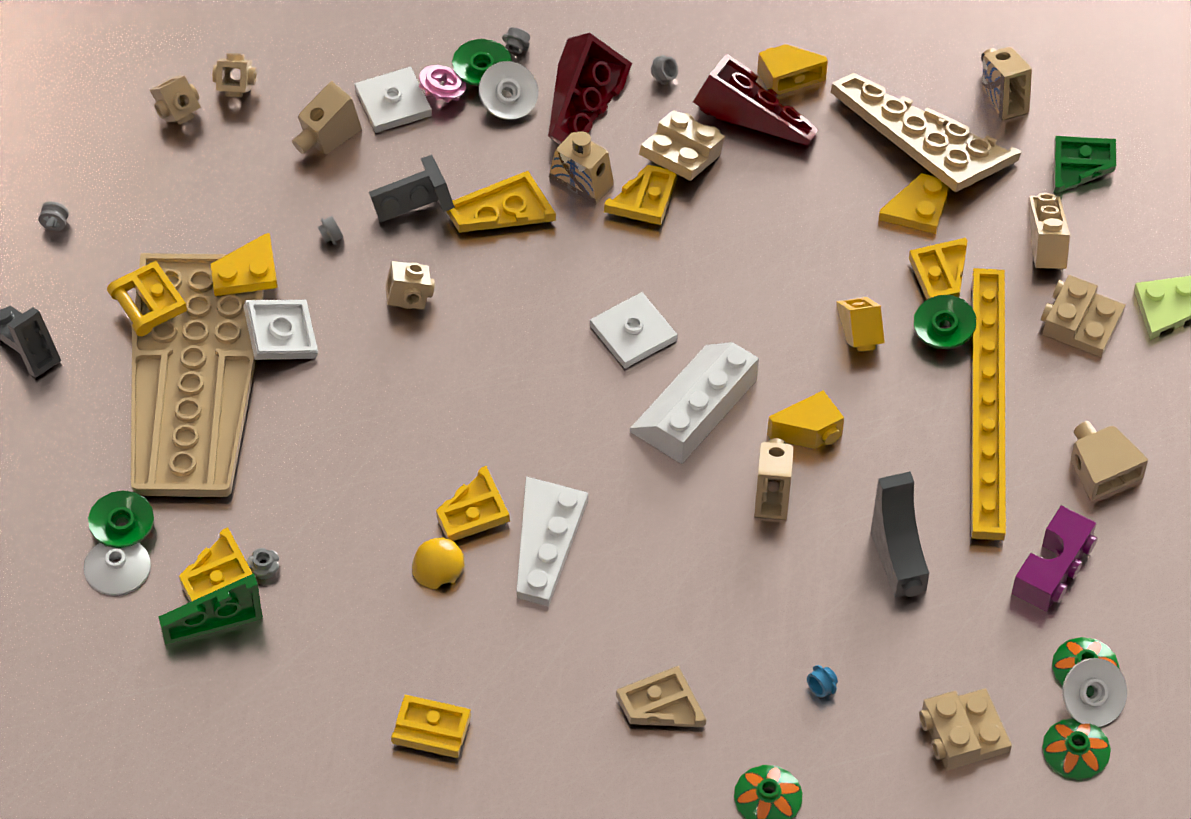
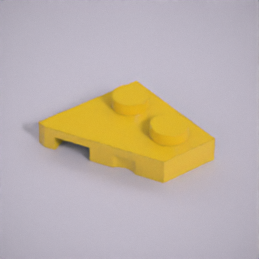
M647 165L638 173L635 179L629 180L622 186V192L613 200L609 198L605 201L604 212L661 225L677 180V174L665 168Z
M270 233L263 234L210 264L215 296L277 288Z
M966 238L909 251L910 263L926 299L938 295L960 296L967 248Z

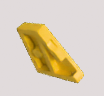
M921 173L880 209L878 220L936 234L950 187L935 176Z
M487 466L481 467L478 470V476L468 485L463 484L455 492L453 498L446 500L436 509V517L446 539L451 541L510 522L509 512Z
M228 527L219 533L220 538L210 549L206 547L198 555L196 562L189 565L179 575L180 584L190 602L253 574Z

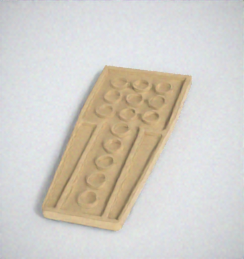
M140 254L139 268L157 261L187 305L186 312L153 327L152 331L145 336H138L132 328L131 488L132 492H136L141 496L227 497L231 494L256 363L243 306L246 300H263L264 290L215 296L210 264L227 254ZM136 292L135 305L142 315H145L150 310Z

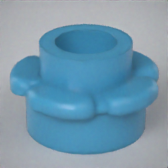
M816 665L813 667V672L807 675L808 686L816 696L823 698L831 693H836L838 679L831 668H823L821 665Z

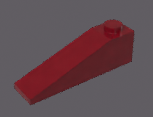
M591 33L568 38L558 63L548 137L560 145L571 133L580 131L588 133L593 127L592 123L596 118L607 110V105L612 98L619 95L623 90L632 62Z
M727 54L709 74L693 100V103L698 105L699 109L707 115H713L717 119L805 145H809L818 132V129L791 106H783L777 98L778 94L772 88L765 90L756 82L758 76L752 70Z

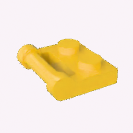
M157 261L114 280L107 287V292L111 298L119 302L132 321V328L138 336L147 335L152 331L153 327L187 311L186 302ZM133 288L136 290L150 310L149 313L142 315L128 295V290Z

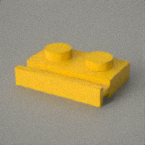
M404 695L395 723V729L391 735V742L396 745L458 758L471 718V709Z

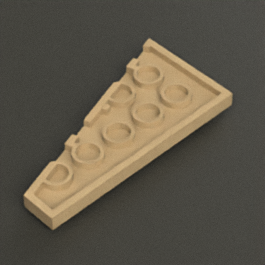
M853 73L832 83L831 94L955 192L1019 161L1020 150L1011 147L1008 151L996 145V139L990 136H986L984 139L969 132L968 126L932 109L920 110L912 106L913 101L904 96L900 99L886 94L884 87Z

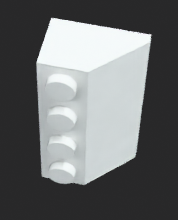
M733 342L705 345L631 426L630 432L680 464H683L757 381L759 358Z

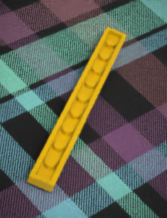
M973 268L972 308L976 314V329L972 335L971 538L1004 540L1006 535L1005 270Z

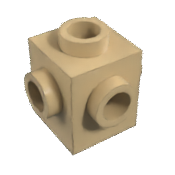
M226 53V58L217 60V65L213 66L212 81L216 83V91H225V96L243 97V93L251 90V85H256L257 68L252 67V60L244 59V54ZM234 68L240 70V79H235L232 76Z
M185 75L174 76L150 90L156 101L154 108L159 117L165 119L166 122L177 121L178 124L185 123L195 117L194 111L201 108L198 102L200 99L196 88L188 83Z
M391 261L385 284L387 305L406 309H425L427 298H432L435 287L434 279H430L429 267L418 263Z

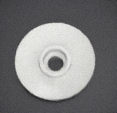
M504 61L492 65L485 71L479 83V95L483 105L490 113L501 119L515 120L526 116L534 108L538 99V85L534 76L527 68L515 62ZM502 90H508L511 93V98H505L502 95Z
M99 543L90 550L84 562V574L88 584L97 592L109 596L126 595L137 590L147 580L151 569L149 554L140 543L123 548L108 547ZM116 559H121V560H120L119 562H117V563L111 562V561L116 560Z
M1100 658L1085 659L1077 663L1065 678L1063 684L1064 705L1068 713L1079 723L1093 724L1098 727L1107 725L1120 715L1126 704L1127 684L1118 667L1107 660ZM1091 685L1094 688V695L1088 698L1086 691L1088 686Z

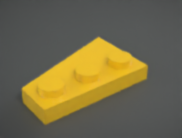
M529 171L452 200L455 208L446 211L459 233L556 221L555 211Z

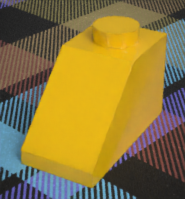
M784 44L759 52L757 73L767 90L772 88L778 95L825 81L828 60L826 56Z
M868 297L836 301L846 341L849 345L857 347V351H869L876 349V344L885 343L881 305Z
M822 390L769 416L767 435L770 439L779 438L789 444L816 449L824 444H833L842 436L844 416L825 391Z

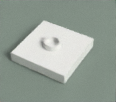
M411 67L355 83V91L375 133L432 116V109L422 89L419 87V82Z
M643 292L590 319V327L624 369L677 341L678 334Z
M307 300L245 301L243 308L255 360L316 358L318 349Z

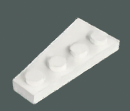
M526 476L517 581L518 599L549 607L586 508L588 492Z

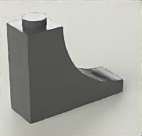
M910 471L878 478L870 531L895 598L905 595L912 597L927 591L930 574L918 535L914 509L915 482Z

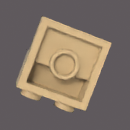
M672 111L658 123L657 132L641 144L639 155L691 181L721 155L725 136L714 126L709 127L696 122L690 114Z
M1068 275L1065 282L1059 280L1052 296V298L1056 299L1054 305L1047 303L1041 317V321L1045 322L1043 335L1102 357L1124 313L1126 304L1097 294L1098 285Z
M986 688L958 696L955 690L924 699L922 710L919 711V719L925 731L929 730L933 739L932 749L934 755L938 760L942 759L946 770L1011 752L1012 744Z

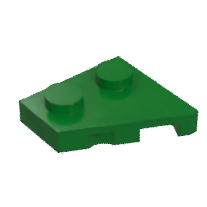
M1055 136L1054 193L1063 192L1115 171L1116 139Z

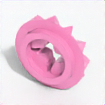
M433 65L424 68L420 73L419 87L425 90V95L434 96L436 101L438 99H443L447 103L451 99L459 101L461 95L465 93L466 82L462 81L451 68ZM444 81L445 86H441L439 83Z

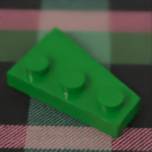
M255 573L158 616L164 644H171L263 619Z

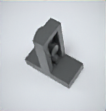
M432 154L421 158L424 171L369 191L380 222L438 201L443 212L455 208L447 184Z
M11 305L0 310V340L21 354L31 375L36 378L61 361L40 311L32 307L22 314Z

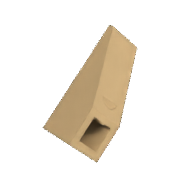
M1050 193L1029 196L1032 255L1035 268L1067 269L1070 232L1060 197Z

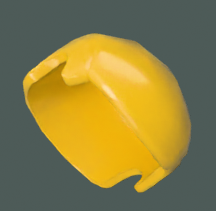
M429 539L423 542L415 553L411 564L412 575L419 584L436 590L439 586L448 582L453 584L465 567L464 554L458 545L450 539Z

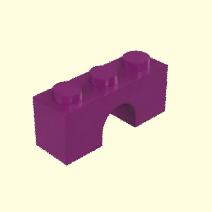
M1061 505L1046 528L1042 547L1054 552L1057 557L1044 559L1030 553L1015 576L1011 594L1045 612L1049 610L1053 602L1059 603L1067 589L1066 581L1069 577L1074 579L1082 566L1081 557L1084 553L1089 555L1097 542V537L1093 536L1096 522Z

